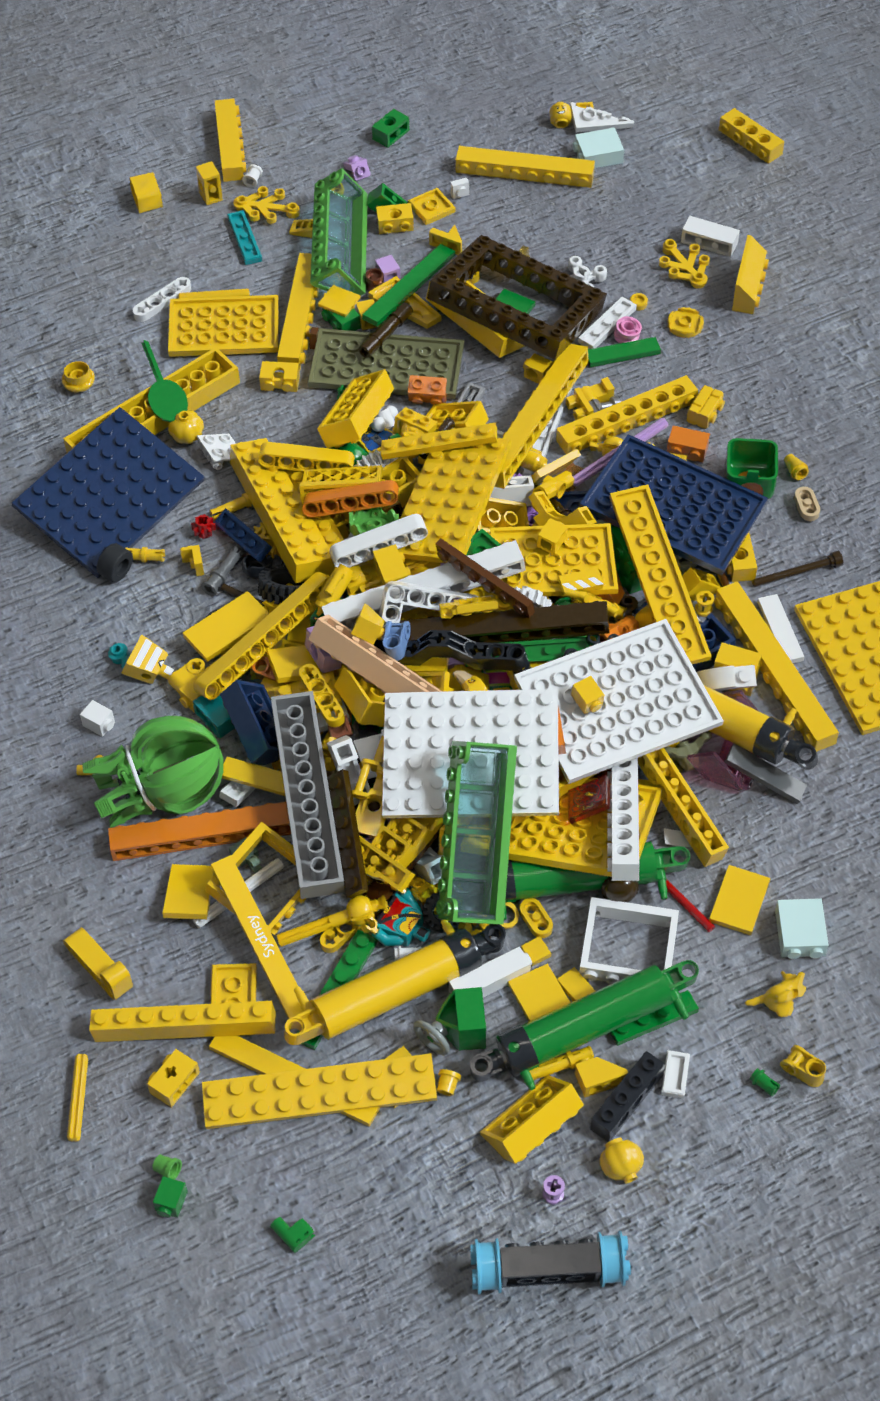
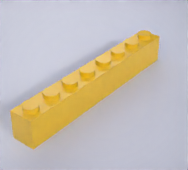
M459 146L456 156V173L588 188L592 187L595 161L466 146Z
M299 253L277 355L278 362L299 363V371L301 370V365L305 364L306 355L304 350H308L307 337L310 335V324H313L314 319L312 311L316 310L315 298L319 296V288L310 284L312 253Z
M272 1001L91 1010L89 1031L95 1042L275 1034L276 1012Z

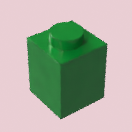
M163 1176L153 1200L157 1214L166 1218H170V1216L178 1218L188 1193L186 1183Z

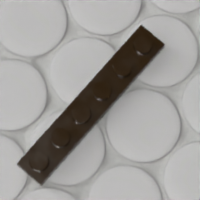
M342 769L327 777L346 897L353 899L367 892L368 885L349 771Z

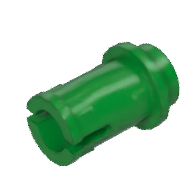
M757 1068L750 1077L753 1085H758L771 1097L777 1093L781 1086L767 1076L763 1069L759 1070Z

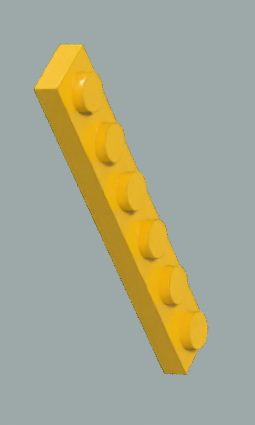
M496 423L382 440L381 457L385 460L497 442Z

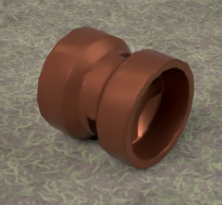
M372 268L366 272V289L368 292L384 283L383 272L380 269Z

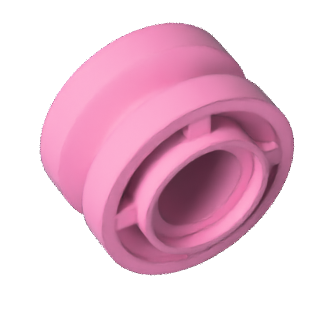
M629 316L620 318L614 330L615 340L618 343L638 340L642 329L640 322Z

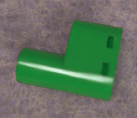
M281 1217L276 1218L270 1225L274 1232L294 1253L303 1248L315 1236L313 1228L303 1218L292 1227Z

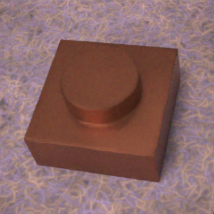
M345 715V722L339 727H330L327 724L331 737L338 739L345 735L349 737L353 735L347 715Z

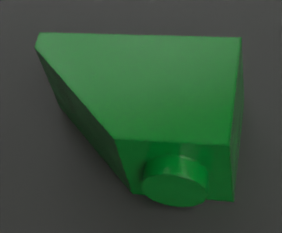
M384 183L368 193L367 206L375 212L378 206L408 203Z

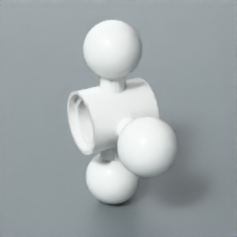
M392 405L381 408L379 414L375 416L371 423L372 429L375 432H382L385 428L393 427L395 416L398 414L397 408Z

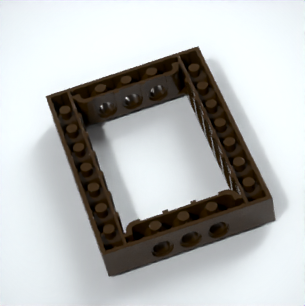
M480 235L431 279L426 299L556 360L602 312L607 293L599 288L585 284V282L577 280L567 273H562L552 266L545 265L535 258H530L520 251L513 250L505 244L498 243L488 236ZM482 266H485L493 272L496 271L508 279L515 280L523 286L553 298L554 301H559L569 306V309L551 326L542 320H538L525 312L513 308L511 305L504 304L494 297H490L477 289L465 285V282L472 279L473 275L477 271L480 272Z

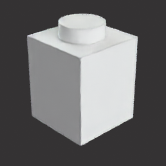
M94 700L80 714L82 725L102 737L113 728L115 723L112 710Z

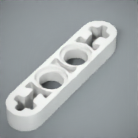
M186 277L177 278L134 306V319L138 322L147 321L170 306V299H179V293L191 291L190 280ZM167 293L174 294L170 297L165 296ZM153 302H159V303H160L159 305H156V306L151 305Z

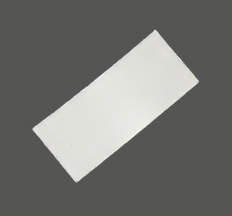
M664 828L665 844L691 847L681 831Z

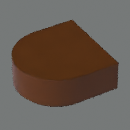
M312 327L310 330V349H315L319 333L318 327Z

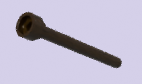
M840 551L831 552L825 559L753 579L752 585L755 587L825 566L840 567L844 563Z

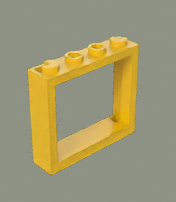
M263 822L255 828L232 854V858L238 868L263 840L296 865L293 845ZM214 875L207 883L205 892L235 914ZM300 889L271 923L267 925L271 934L276 935L282 927L281 922L285 918L289 919L296 911L294 907L298 902L302 904L307 899H301Z

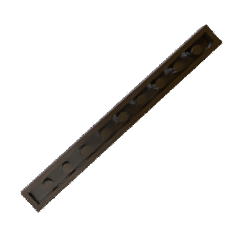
M607 601L534 607L535 613L530 618L524 614L517 613L514 609L489 613H472L467 616L454 615L452 618L428 617L400 621V623H404V621H409L411 630L408 641H415L430 630H451L474 642L481 643L534 641L610 633Z

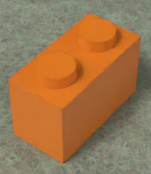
M673 426L667 444V452L687 455L689 460L704 462L710 433Z

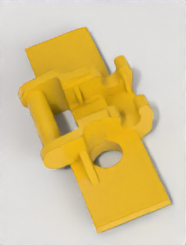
M383 735L381 736L374 760L362 759V768L355 789L352 790L353 797L360 799L356 810L358 831L361 834L372 837L377 835L379 829L386 821V818L382 816ZM371 769V771L377 774L374 787L370 789L369 793L363 792ZM374 801L380 804V809L375 812L368 809V805Z

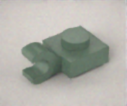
M247 837L229 847V853L232 855ZM254 848L240 866L248 864L254 873L261 870L258 850Z

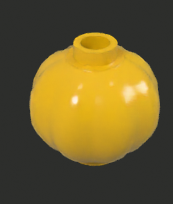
M181 411L176 415L175 421L170 422L168 425L171 437L181 444H191L197 441V435H202L204 429L202 418L194 411Z
M621 1137L606 1143V1149L600 1155V1166L604 1174L613 1180L624 1181L625 1184L635 1181L638 1178L636 1174L643 1167L644 1163L641 1148L630 1140L623 1141Z

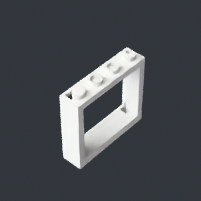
M591 897L579 973L584 978L590 979V981L600 980L613 984L641 971L588 962L595 916L670 928L664 970L671 967L679 910Z

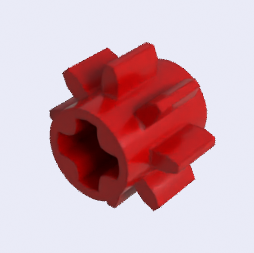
M205 514L195 517L196 523H191L194 536H199L202 539L212 537V531L216 530L213 517L209 518Z

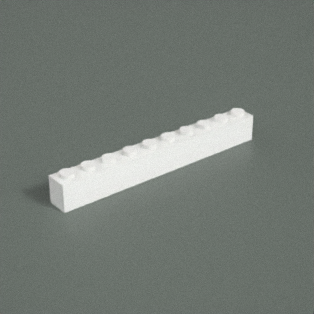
M516 540L503 543L491 549H485L474 555H468L469 558L500 579L526 571L524 558ZM449 562L396 581L461 593L482 586L478 582H472L464 572L456 571ZM385 585L322 606L324 616L330 615L352 630L364 603L369 605L379 615ZM392 588L389 595L391 597L397 596L399 588ZM413 591L410 594L411 600H416L419 597V591ZM432 595L430 603L438 601L439 595ZM403 605L402 613L418 607ZM395 608L387 609L385 615L387 617L393 616Z

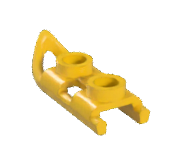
M416 875L407 886V888L413 886L410 891L421 902L425 901L420 895L425 890L429 889L434 893L437 892V888Z

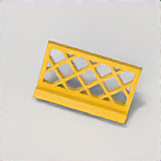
M382 465L304 470L303 480L299 485L301 502L303 504L305 495L310 492L379 482L382 477Z

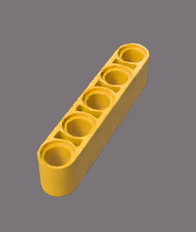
M276 442L263 443L258 457V462L263 467L302 472L309 469L353 467L355 460L353 453L347 450Z

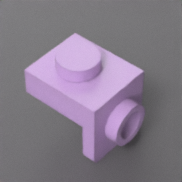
M355 155L349 157L348 161L343 162L345 169L352 171L355 181L370 176L365 158Z

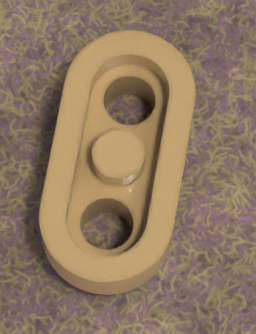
M809 487L798 488L795 491L794 500L800 516L806 521H815L819 517L820 506L814 491Z

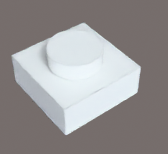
M467 177L451 182V197L453 199L469 195V181Z

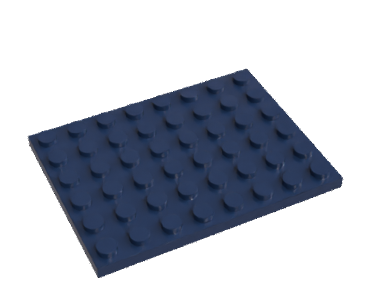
M119 407L12 502V507L99 579L101 575L97 572V562L107 546L117 543L124 548H132L205 480V476Z
M628 434L580 502L579 508L587 506L594 517L620 528L609 498L610 493L649 485L673 553L722 576L765 507L768 498Z

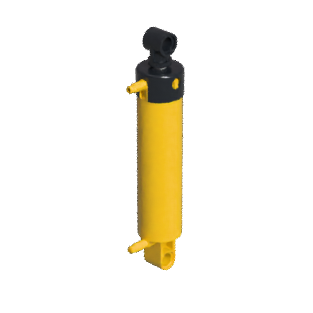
M704 685L724 721L723 725L708 730L709 732L735 743L774 765L780 763L783 758L798 764L799 767L805 770H810L817 765L818 756L815 748L811 744H804L793 739L795 728L790 725L795 718L796 709L791 708L782 722ZM805 753L812 755L809 760H802L801 756Z
M443 919L441 924L447 935L438 941L310 1001L299 986L295 987L294 992L303 1012L288 1019L285 1023V1041L290 1045L296 1046L321 1034L329 1040L483 965V955L489 952H499L503 948L506 937L504 927L500 924H489L484 931L472 936L466 929L455 931L448 920ZM490 936H495L498 940H492ZM298 1029L300 1032L297 1034H293L290 1032V1030Z

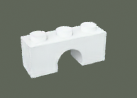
M345 735L328 742L327 746L337 772L342 769L349 771L351 789L354 790L361 769L357 761L358 755L352 739ZM366 780L363 792L369 793L370 786ZM353 797L354 806L359 804L360 799Z

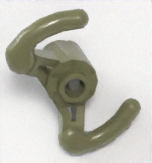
M707 731L700 734L699 738L693 743L689 744L688 741L677 744V748L665 747L664 749L671 758L679 762L681 769H684L686 773L701 766L698 752L703 744L712 738V733Z

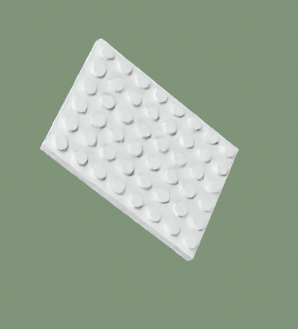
M666 619L514 675V680L519 690L558 689V706L566 754H559V767L568 784L719 727L724 722ZM592 676L605 695L604 701L598 711L589 712L584 715L571 696L572 686Z
M558 689L385 693L383 818L443 817L447 809L445 792L448 790L449 781L446 774L447 769L450 767L448 750L452 741L516 745L517 754L512 816L559 815ZM471 748L469 761L461 766L460 783L492 786L495 777L496 750ZM460 789L458 817H491L493 792Z

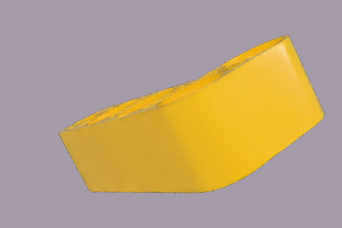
M80 927L63 940L68 951L114 1001L133 987L127 968L119 960L114 962L85 929Z

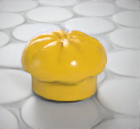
M75 361L66 365L61 381L63 386L71 392H85L94 384L95 375L88 364L82 361Z

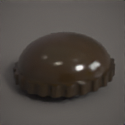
M608 877L602 883L601 891L603 898L607 900L628 903L638 893L639 885L637 881H612V877Z

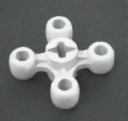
M572 256L568 260V269L573 273L570 275L571 277L581 280L592 287L594 286L589 283L591 280L596 282L606 280L607 269L604 266L598 265L593 271H589L586 266H582V259L580 257Z

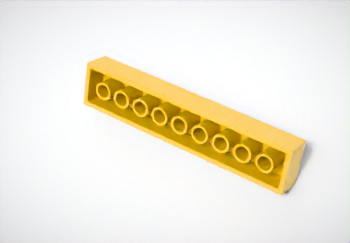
M216 347L163 378L164 380H171L177 383L184 390L188 400L187 411L197 410L240 383L238 367ZM150 386L63 438L66 453L72 450L119 407L154 435L167 428L170 422L161 420L151 410L148 400Z
M267 438L231 444L230 464L294 582H304L316 572H322L330 576L334 569V563L329 552L330 549L312 517H307L303 514L301 498L284 469L263 467L258 462L261 445L268 442Z

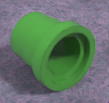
M160 1154L155 1158L152 1169L164 1177L175 1180L181 1171L182 1161L178 1158H170Z

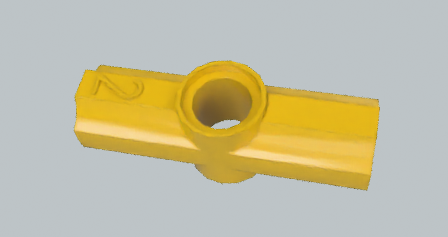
M564 471L555 477L547 475L542 484L534 488L532 493L544 491L548 499L552 497L559 499L563 496L566 489L573 486L575 479L569 471Z

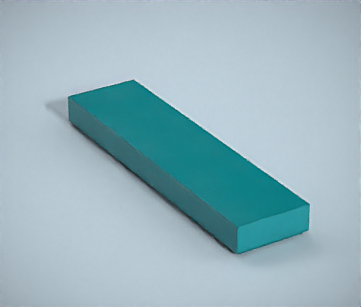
M244 210L227 214V219L245 265L262 262V255Z

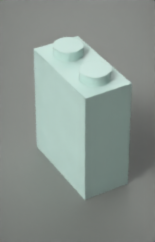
M615 128L575 134L573 151L577 152V159L595 161V168L623 163L624 148Z
M822 898L777 900L775 914L781 957L797 959L799 957L820 958L826 956L829 944Z

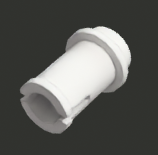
M399 946V948H394V959L402 958L421 949V947L401 948Z

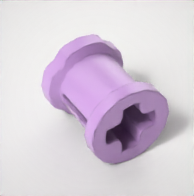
M552 1175L547 1177L543 1184V1197L547 1203L555 1205L564 1198L565 1183L559 1176Z

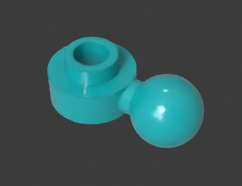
M117 643L110 647L108 655L113 663L121 664L123 669L130 657V652L125 644Z

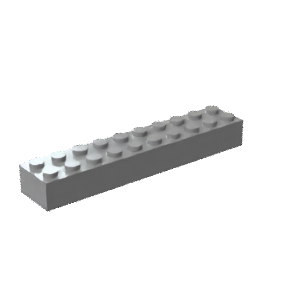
M313 691L271 697L301 899L344 893V878Z

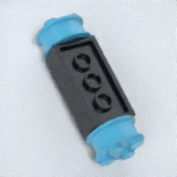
M618 1231L617 1235H601V1232H597V1242H593V1239L578 1240V1243L569 1244L567 1240H558L554 1242V1245H544V1242H531L529 1246L509 1243L505 1244V1247L500 1248V1250L498 1238H495V1242L482 1243L475 1239V1244H470L471 1265H476V1269H472V1289H477L478 1295L483 1290H498V1293H502V1288L591 1283L599 1282V1279L601 1287H605V1283L621 1282L622 1286H625L626 1281L629 1280V1275H631L630 1261L625 1260L626 1251H628L627 1235L622 1236L621 1231Z

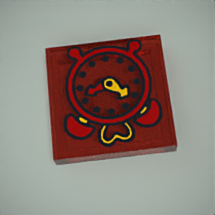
M607 775L568 790V820L571 824L610 809V780Z

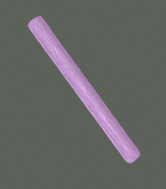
M661 418L633 437L645 442L669 426L665 418ZM619 446L573 476L575 479L573 485L578 486L603 470Z

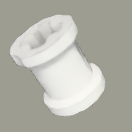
M255 164L250 165L248 173L242 179L243 183L250 188L256 187L258 178L262 176L263 170Z

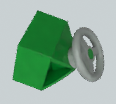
M482 987L454 989L441 1006L435 1018L436 1021L430 1025L425 1021L417 1020L413 1024L414 1032L420 1041L436 1054L445 1056L450 1052L449 1044L444 1038L445 1036L458 1051L486 1049V1021Z

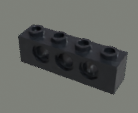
M646 1051L591 1118L590 1130L605 1141H611L662 1078L665 1063Z

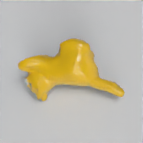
M781 971L782 982L770 987L764 995L745 1001V1005L756 1006L764 1003L771 1011L776 1012L779 1017L790 1016L793 1012L794 1002L792 1000L802 997L806 991V986L803 985L805 973L786 974L784 971Z

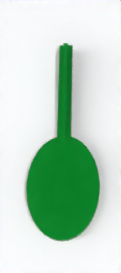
M143 340L144 342L141 344L156 379L148 393L150 408L161 420L173 422L178 413L188 410L187 396L177 383L163 379L149 342Z

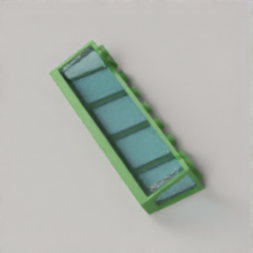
M342 168L314 184L310 284L327 292L332 285H335L361 296L365 294L368 194Z
M452 741V744L449 746L450 767L447 769L446 774L449 783L448 790L445 792L447 809L443 815L445 834L442 835L441 839L442 847H444L443 856L440 858L442 874L438 881L440 900L436 905L438 918L452 922L504 925L517 754L516 745Z

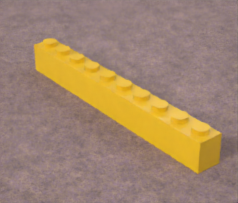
M737 581L718 588L714 598L716 608L721 610L726 623L731 625L735 637L740 639L743 648L762 654L759 669L763 674L764 681L771 686L775 698L781 701L786 714L791 708L797 710L793 723L798 731L800 730L804 736L805 743L811 744L816 752L835 745L839 734L838 730L739 582Z

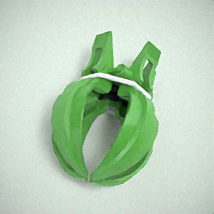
M163 716L151 719L137 728L132 736L130 746L126 745V749H124L123 745H120L110 755L94 758L83 763V773H93L92 776L99 790L117 787L94 802L101 818L113 814L109 818L110 828L125 823L137 815H151L152 811H155L156 808L174 814L192 812L214 795L223 775V755L214 735L202 724L181 716ZM180 762V763H178V764H176V765H173V766H171V767H169V768H166V769H164V770H162V771H159V772L153 774V772H155V771H157V770H159V769H162V768L167 767V766H169V765H172V764H174V763ZM111 775H118V777L113 779ZM125 795V798L115 804L113 803V799Z

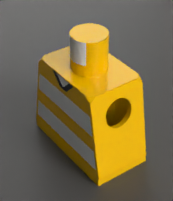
M141 635L121 673L153 684L157 675L168 680L174 669L163 664L168 653Z

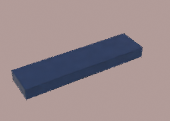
M226 508L214 522L218 528L260 563L273 548Z

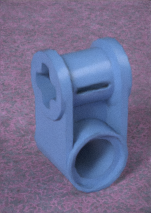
M404 621V623L386 622L383 646L386 654L396 661L401 660L405 656L411 630L409 621Z

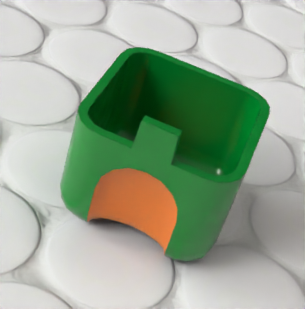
M731 439L727 445L725 478L768 499L772 498L778 476L777 444L771 440Z

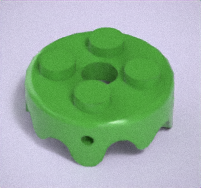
M382 507L358 510L355 514L349 512V530L352 535L357 536L399 520V514H396L393 509L385 513Z

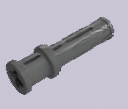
M234 545L220 566L212 570L208 580L201 584V588L206 594L215 596L220 585L226 582L227 574L245 553L243 548L237 553L241 546Z

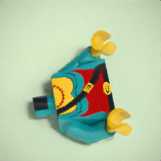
M408 888L403 893L400 892L394 895L388 904V908L384 909L377 921L372 917L365 920L370 927L367 925L362 926L364 933L372 932V936L384 946H409L414 937L425 942L430 934V930L422 927L424 923L423 911Z

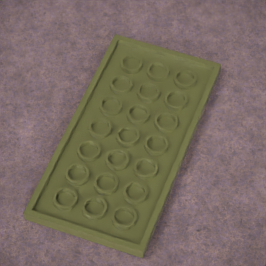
M319 328L308 387L339 389L343 385L344 388H347L354 378L386 369L394 387L391 394L408 395L410 375L446 378V399H456L464 340L392 334L369 358H365L359 353L358 348L371 332Z

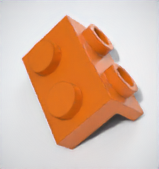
M410 375L408 386L409 401L416 404L428 402L433 405L446 403L447 379Z

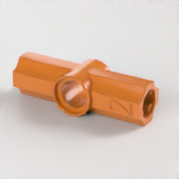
M626 616L616 623H609L610 633L599 634L601 643L606 641L611 634L621 636L639 629V621L634 616Z

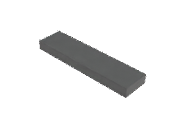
M735 743L730 747L724 762L796 804L801 801L807 784Z

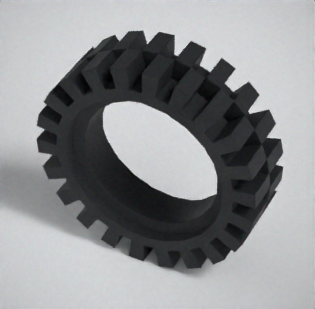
M279 565L278 568L272 566L271 569L265 568V570L259 573L258 595L262 596L264 600L267 599L270 603L275 601L274 604L279 605L304 582L295 583L290 572L283 565Z

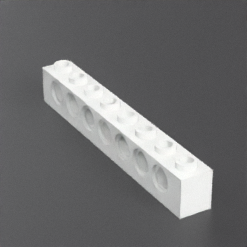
M638 758L608 769L612 770L608 771V784H612L608 785V798H612L608 799V812H612L608 813V826L612 827L608 828V841H612V843H608V856H612V858L607 859L608 872H612V881H639Z

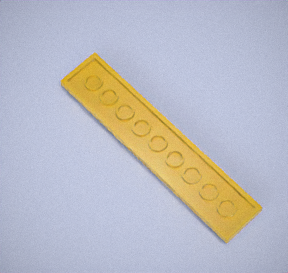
M649 485L610 493L609 498L654 623L664 619L668 621L691 664L711 660V653Z
M431 1053L202 1082L206 1130L342 1113L349 1110L437 1101Z

